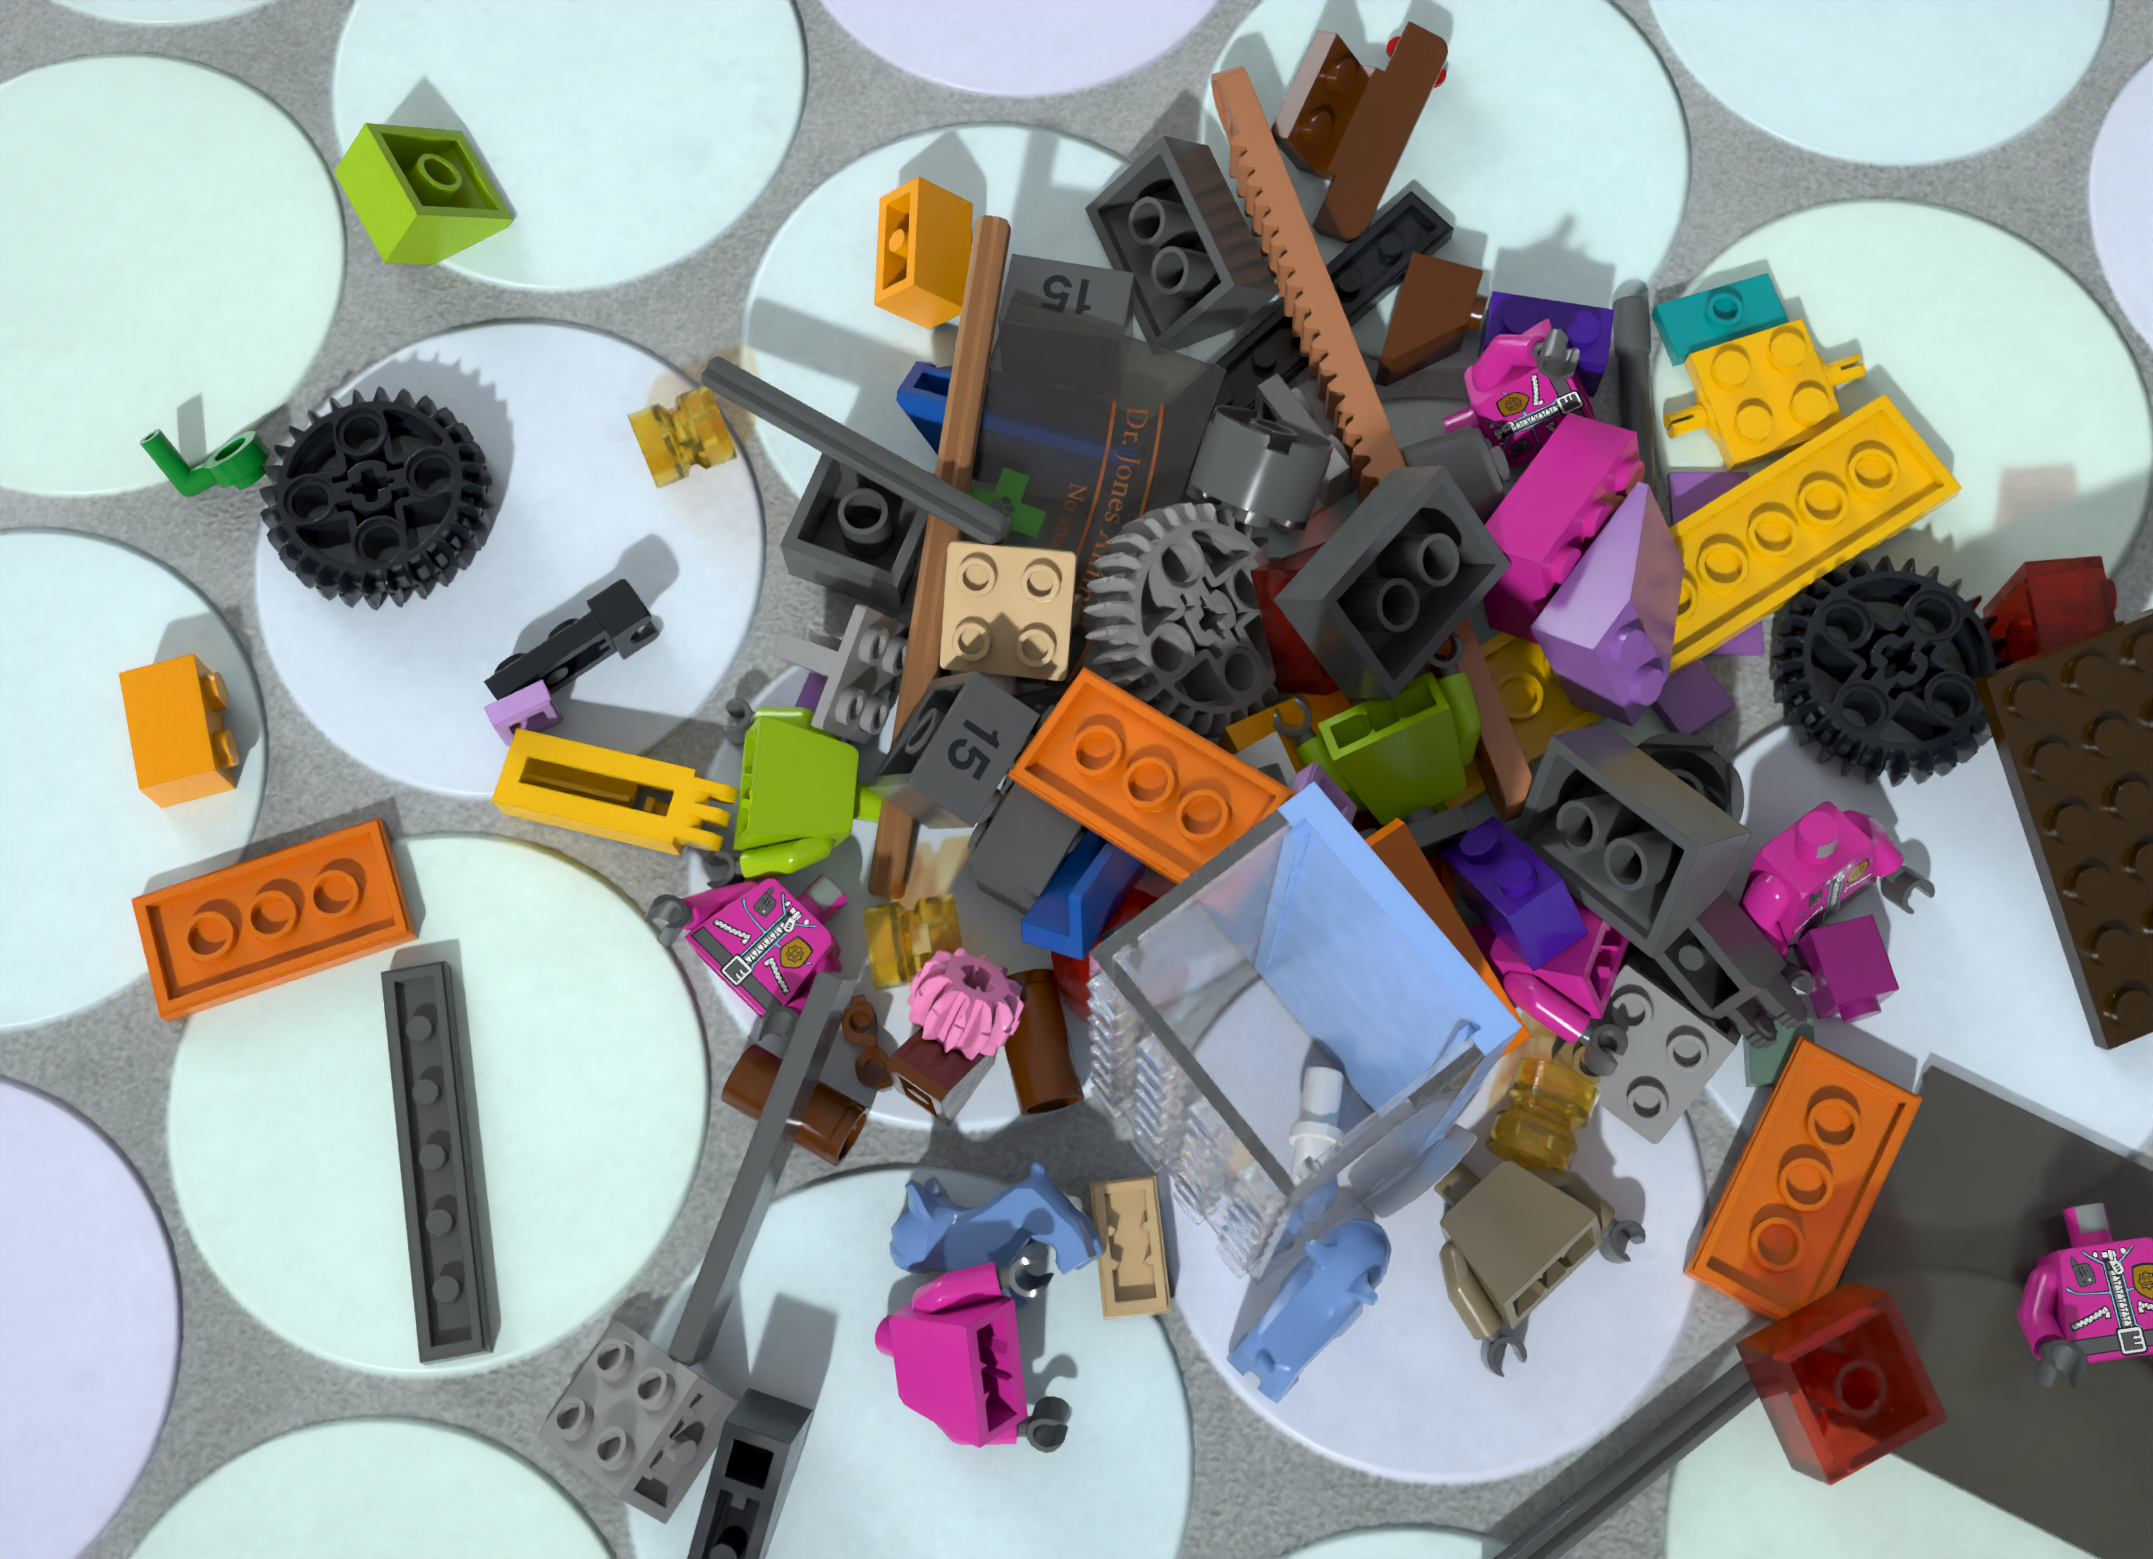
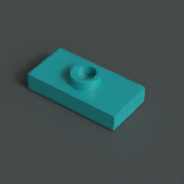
M1768 273L1655 305L1651 315L1673 367L1684 364L1691 353L1789 323Z

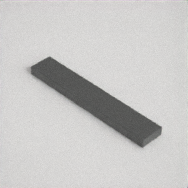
M446 961L381 972L419 1361L421 1364L430 1365L490 1354L493 1351L451 966Z
M821 971L815 977L668 1349V1353H670L669 1358L690 1367L710 1356L858 981L857 979L837 971Z

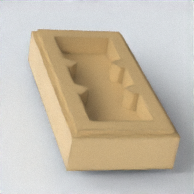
M1156 1175L1089 1182L1093 1224L1101 1236L1105 1249V1254L1097 1258L1103 1319L1111 1320L1171 1313Z

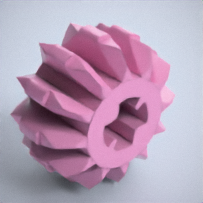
M958 948L954 954L938 950L933 958L925 963L922 970L917 971L909 988L911 994L907 1002L911 1006L908 1020L914 1025L923 1028L922 1039L938 1041L944 1046L945 1053L951 1049L959 1050L970 1060L978 1053L994 1057L998 1049L1005 1045L1009 1036L1014 1035L1022 1016L1020 1014L1024 1007L1023 1002L1020 1000L1022 986L1016 981L1007 979L1008 969L1006 967H995L988 963L986 955H983L981 958L972 957L963 948Z

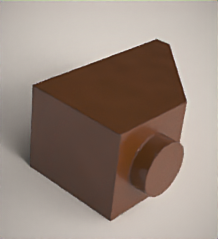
M1417 252L1412 253L1381 354L1375 384L1387 387L1459 352L1466 329L1479 331L1489 297L1477 293L1483 270Z
M921 1027L891 1055L885 1065L894 1087L899 1093L947 1126H950L993 1066L994 1058L993 1056L978 1053L970 1060L959 1050L955 1049L945 1053L944 1046L938 1041L922 1039L923 1028Z

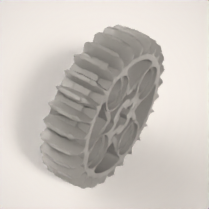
M1184 502L1145 512V514L1140 515L1139 519L1123 525L1122 535L1114 536L1106 541L1110 555L1102 556L1094 561L1096 568L1102 573L1104 578L1090 581L1087 584L1088 589L1098 595V603L1087 606L1083 610L1097 618V629L1089 632L1085 637L1089 640L1099 641L1102 654L1096 657L1092 663L1095 665L1107 664L1111 673L1106 679L1107 681L1205 739L1225 735V727L1265 710L1264 705H1270L1279 700V693L1275 686L1282 685L1290 680V675L1282 667V663L1293 661L1297 657V654L1287 647V640L1289 637L1296 636L1298 632L1295 628L1288 625V619L1274 601L1276 596L1290 581L1287 579L1279 580L1275 572L1282 558L1272 557L1267 559L1264 552L1269 542L1268 538L1257 537L1250 539L1253 526L1241 521L1235 522L1232 510L1221 509L1216 511L1212 503L1193 505L1191 502ZM1202 551L1210 556L1212 559L1211 564H1207ZM1176 681H1182L1189 698L1176 690L1174 687Z

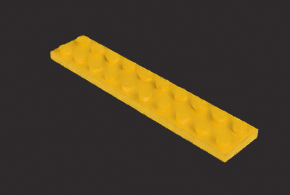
M1886 394L1878 397L1669 528L1685 566L1668 678L1697 659L1705 657L1795 600L1801 594L1806 593L1810 585L1817 578L1826 580L1832 570L1838 565L1843 568L1847 567L1957 496L1962 489L1961 485ZM1501 632L1480 646L1528 767L1543 759L1551 735L1597 725L1607 719L1605 716L1570 704L1540 645ZM1474 758L1472 762L1464 767L1467 783L1465 790L1462 794L1444 801L1447 809L1460 805L1463 810L1488 794Z

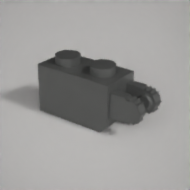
M1726 889L1660 956L1654 957L1702 1017L1717 1022L1726 1016L1738 1032L1745 1036L1746 1041L1750 1042L1751 1046H1755L1757 1050L1759 1048H1768L1777 1042L1778 1030H1776L1771 1018L1766 1015V1011L1753 996H1756L1769 1013L1776 1017V1021H1779L1781 1026H1785L1787 1029L1798 1028L1807 1022L1808 1010L1805 1007L1806 1004L1802 1002L1801 997L1796 995L1794 988L1780 973L1787 965L1786 961Z

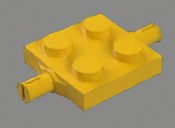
M1795 320L1689 354L1684 365L1695 389V406L1664 414V428H1669L1666 433L1671 439L1703 428L1708 436L1717 444L1729 472L1791 452L1843 420V415L1834 396V386L1864 378L1866 372L1864 363L1858 365L1862 358L1857 353L1825 364L1823 359L1816 353L1803 320Z

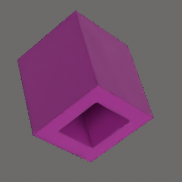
M1873 914L1809 930L1793 945L1800 968L1811 973L1813 977V989L1809 995L1818 1020L1840 1014L1843 1023H1852L1870 1018L1881 1013L1880 1004L1899 990Z

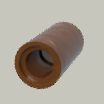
M1032 969L1008 975L1007 979L1016 981L1022 986L1020 1000L1024 1004L1020 1014L1022 1016L1014 1035H1010L1004 1045L1020 1114L1034 1115L1047 1113L1082 1101L1084 1093L1053 970Z
M757 1044L751 1045L731 1071L723 1088L721 1101L758 1122L783 1059ZM818 1080L794 1143L837 1167L846 1158L862 1132L869 1115V1108Z

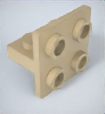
M954 540L949 543L947 548L940 666L946 670L977 671L986 674L1056 681L1065 680L1069 673L1072 628L1080 621L1082 595L1075 594L1077 554L1073 551L1002 544L986 545L981 542Z

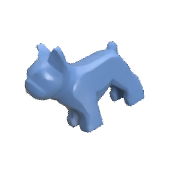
M1039 1161L1031 1165L1030 1176L1009 1187L984 1204L971 1208L960 1206L951 1201L946 1190L935 1177L930 1178L926 1182L925 1187L911 1180L905 1185L908 1192V1207L891 1227L892 1240L889 1244L890 1255L897 1267L910 1273L921 1274L931 1271L948 1273L994 1261L997 1269L1011 1266L1019 1251L1024 1246L1034 1244L1036 1241L1051 1245L1056 1250L1055 1262L1063 1275L1074 1268L1080 1270L1105 1254L1103 1241L1091 1219L1077 1210L1068 1197L1052 1184L1047 1168ZM1011 1287L1002 1289L1004 1296L1014 1298L1016 1311L1031 1302L1030 1297L1017 1294Z
M1353 1219L1331 1229L1319 1243L1312 1239L1307 1240L1303 1248L1308 1256L1301 1259L1284 1278L1278 1293L1251 1331L1242 1337L1227 1356V1361L1242 1376L1248 1371L1254 1373L1261 1381L1257 1389L1274 1403L1278 1404L1299 1381V1375L1334 1339L1342 1336L1361 1315L1364 1304L1373 1306L1378 1301L1375 1289L1380 1285L1387 1273L1392 1249L1387 1233L1376 1222L1366 1219Z

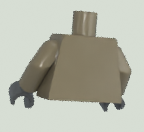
M1504 1160L1481 1180L1462 1162H1459L1434 1186V1191L1452 1206L1439 1223L1446 1241L1440 1250L1439 1259L1448 1298L1473 1338L1484 1341L1481 1348L1483 1365L1490 1372L1501 1377L1505 1376L1494 1361V1353L1500 1345L1509 1343L1520 1362L1525 1363L1527 1359L1525 1346L1518 1339L1501 1332L1500 1327L1503 1322L1513 1330L1597 1249H1599L1604 1259L1611 1263L1621 1264L1630 1262V1257L1622 1252L1617 1245L1616 1240L1619 1231L1623 1232L1634 1244L1644 1243L1646 1239L1645 1230L1637 1222L1630 1220L1618 1222L1614 1218L1615 1209L1576 1172L1538 1165L1523 1168L1512 1160Z

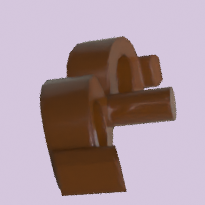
M864 994L852 997L851 1006L845 1011L841 1024L845 1039L850 1044L862 1046L865 1049L856 1059V1076L865 1087L878 1089L881 1093L893 1090V1082L885 1065L889 1058L877 1045L878 1025L874 1008L866 1001Z

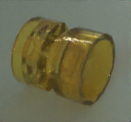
M705 386L677 395L674 407L670 409L657 403L627 415L657 489L688 478L691 466L697 464L703 469L708 470L737 458L735 448L711 390Z
M954 893L918 898L914 909L906 910L899 901L863 907L867 950L876 991L910 986L917 971H921L925 963L931 960L938 950L954 954L958 948H963ZM928 928L932 952L915 955L911 930Z
M1521 1057L1505 1093L1511 1101L1512 1107L1497 1112L1484 1145L1500 1159L1512 1160L1523 1168L1538 1165L1555 1168L1561 1172L1564 1170L1569 1171L1580 1145L1573 1131L1584 1129L1588 1125L1601 1092L1589 1079L1566 1067L1544 1059Z

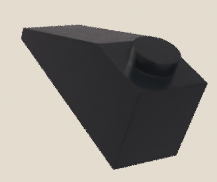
M751 1388L747 1389L724 1422L687 1559L766 1558L797 1469L813 1412L812 1409Z

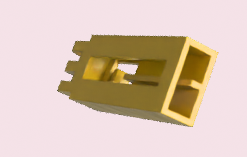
M516 728L491 801L506 815L681 856L685 845L707 851L720 852L724 838L715 833L701 830L702 824L718 828H728L731 814L725 810L709 806V802L712 800L733 805L736 802L739 791L730 785L702 779L696 769ZM640 786L673 794L670 804L658 802L655 797L648 796L643 811L632 809Z

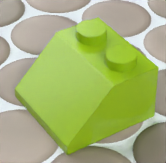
M365 123L334 171L336 178L384 263L434 265L508 228L513 221L511 214L462 131Z

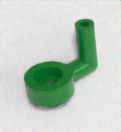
M160 429L154 430L140 441V445L179 493L186 497L196 496L217 484L221 488L235 485L238 490L251 486L266 474L264 470L265 462L271 454V451L255 431H248L225 443L206 462L192 469Z

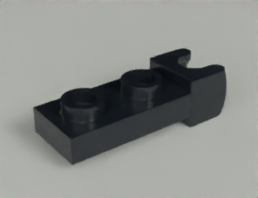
M620 579L587 600L591 610L580 619L572 618L560 623L549 633L546 641L528 653H517L502 661L495 669L494 675L484 681L494 698L498 701L540 680H543L552 695L614 653L618 652L621 658L625 660L654 641L660 633L651 622L652 615L627 580Z

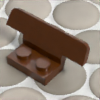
M1408 21L1385 71L1376 67L1361 65L1337 33L1317 30L1274 121L1271 132L1277 146L1297 169L1333 182L1312 225L1318 234L1345 243H1352L1369 228L1445 65L1448 47L1443 38Z

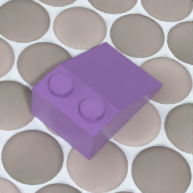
M1637 482L1530 627L1570 704L1631 727L1634 726L1647 706L1657 700L1662 691L1663 684L1668 678L1685 566L1649 484Z

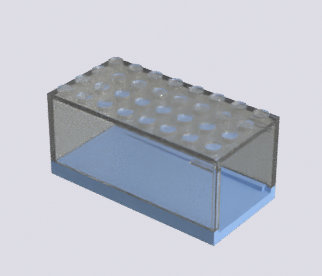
M1315 781L1089 952L1090 981L1087 982V987L1090 990V999L1087 1000V1003L1091 1009V1015L1088 1017V1021L1091 1024V1032L1088 1035L1092 1041V1046L1089 1048L1092 1061L1089 1064L1092 1068L1090 1079L1094 1084L1090 1089L1091 1093L1112 1120L1115 1121L1123 1115L1128 1121L1136 1137L1131 1143L1148 1167L1155 1173L1164 1167L1173 1178L1177 1189L1173 1196L1189 1219L1196 1226L1205 1220L1218 1235L1219 1244L1215 1246V1250L1230 1271L1239 1280L1248 1274L1257 1286L1303 1250L1307 1240L1318 1238L1439 1141L1522 1028L1517 1019ZM1310 1067H1327L1340 1071L1344 1079L1338 1128L1343 1131L1344 1137L1314 1161L1308 1156L1303 1161L1299 1172L1291 1178L1294 1146L1289 1142V1133L1292 1124L1298 1122L1305 1071Z

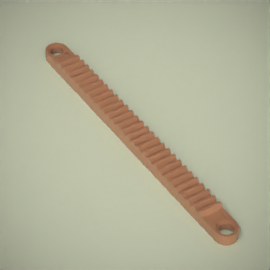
M1243 66L1214 73L1211 76V88L1219 119L1230 144V178L1237 179V196L1245 198V216L1253 218V236L1261 237L1260 253L1263 257H1269L1268 270L1272 277H1277L1276 286L1279 290L1277 296L1285 297L1283 312L1285 316L1293 317L1291 332L1293 337H1301L1300 355L1301 357L1309 358L1308 375L1310 378H1317V398L1326 399L1324 408L1325 418L1334 420L1332 435L1338 440H1342V445L1351 462L1349 478L1351 482L1359 483L1357 499L1359 503H1362L1394 468L1407 467L1250 78ZM1467 616L1454 632L1460 636L1464 647L1462 658L1457 664L1460 673L1467 672L1483 721L1474 760L1497 815L1503 822L1520 818L1534 781ZM1449 638L1434 653L1433 656L1437 660L1447 657L1450 653L1451 642ZM1428 663L1426 673L1432 671L1434 677L1440 680L1441 676L1438 667Z

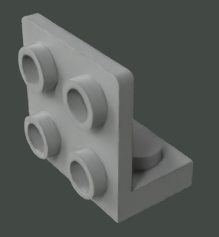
M1637 948L1616 976L1603 1018H1591L1589 1022L1594 1028L1604 1024L1619 1026L1627 1035L1628 1047L1623 1056L1614 1053L1610 1048L1600 1047L1602 1051L1616 1059L1618 1065L1611 1076H1600L1589 1070L1583 1056L1586 1046L1578 1040L1573 1044L1566 1041L1552 1059L1551 1067L1650 1143L1658 1144L1735 1049L1741 1034L1726 1016L1717 1022L1702 1017L1662 967Z
M616 1321L607 1331L541 1428L539 1437L617 1498L666 1525L717 1448L724 1422L739 1401L682 1363L669 1358V1354L627 1325Z

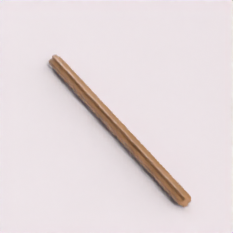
M990 215L978 217L975 223L935 470L936 477L968 495L1011 235V227L1008 220ZM928 513L891 747L932 679L940 677L947 548L952 541L962 540L963 531ZM883 797L868 890L870 894L877 897L900 899L905 894L916 819Z

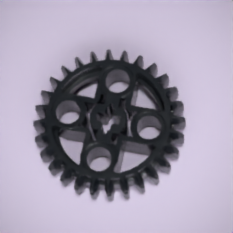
M379 386L373 401L365 402L360 392L354 389L352 404L342 407L335 398L330 397L331 412L321 417L313 410L308 409L307 414L312 425L305 431L289 426V432L295 439L291 447L274 445L276 454L283 462L282 465H268L264 467L267 477L274 484L259 490L261 498L268 506L260 512L263 522L270 529L266 534L274 549L279 552V559L286 568L292 571V573H296V577L308 589L316 587L321 596L328 601H331L339 594L345 605L353 608L360 597L363 596L368 605L377 611L383 595L389 594L394 603L402 608L404 591L413 589L421 599L426 600L427 591L425 583L434 578L444 587H448L449 581L444 570L451 564L462 570H467V564L460 555L461 551L464 548L481 550V543L472 530L491 529L490 521L483 511L495 506L494 498L488 489L493 484L487 466L484 465L486 457L479 444L473 441L474 437L469 428L464 423H458L454 414L447 407L438 410L433 400L427 395L415 403L411 394L403 388L392 402L386 391ZM402 435L417 437L428 441L433 447H425L420 450L403 453L399 437ZM378 438L377 442L371 447L358 450L360 445L366 440ZM336 454L339 468L318 472ZM441 478H450L443 488L436 491H427L434 481ZM320 505H327L325 511L319 516L307 518L314 508ZM441 522L433 534L420 544L417 527ZM351 542V548L356 561L350 564L339 562L330 558L319 549L332 548ZM399 546L392 557L376 561L379 553L385 548Z
M1886 555L1880 559L1872 571L1867 561L1862 557L1854 563L1849 573L1838 565L1832 570L1826 581L1817 578L1810 585L1805 595L1801 594L1800 597H1797L1789 609V615L1785 616L1778 627L1777 634L1781 638L1772 647L1770 655L1779 660V662L1771 670L1769 679L1785 683L1776 693L1774 703L1793 704L1794 706L1784 719V726L1802 722L1807 729L1799 740V746H1805L1816 740L1823 746L1818 758L1819 763L1826 762L1834 754L1843 759L1841 776H1847L1856 765L1865 767V782L1868 785L1872 784L1881 775L1883 770H1886L1891 786L1896 787L1907 778L1909 773L1918 785L1926 782L1933 775L1934 771L1941 777L1949 774L1957 766V763H1967L1978 752L1979 747L1984 746L1992 738L1974 679L2014 662L1995 657L2007 645L2008 638L1989 636L1987 631L1996 623L1997 616L1993 615L1980 619L1975 610L1982 601V595H1977L1967 601L1962 599L1958 595L1962 585V578L1956 579L1946 587L1937 582L1939 566H1934L1924 577L1916 574L1915 560L1911 558L1907 560L1900 571H1894L1891 559ZM1863 602H1887L1897 604L1902 608L1893 620L1888 622L1868 608ZM1914 616L1929 620L1934 625L1936 633L1922 630L1917 625ZM1826 625L1842 629L1847 634L1849 642H1840L1834 639L1828 633ZM1950 641L1959 652L1966 675L1939 657ZM1866 646L1870 650L1864 658H1861L1858 654ZM1895 663V675L1885 679V667ZM1812 664L1843 684L1830 702L1824 698L1819 689ZM1917 684H1920L1923 688L1915 696L1911 691ZM1932 699L1946 702L1952 708L1954 718L1940 714L1935 709ZM1843 708H1852L1858 711L1864 717L1866 727L1850 723L1843 713ZM1892 719L1922 742H1891L1878 738V734Z

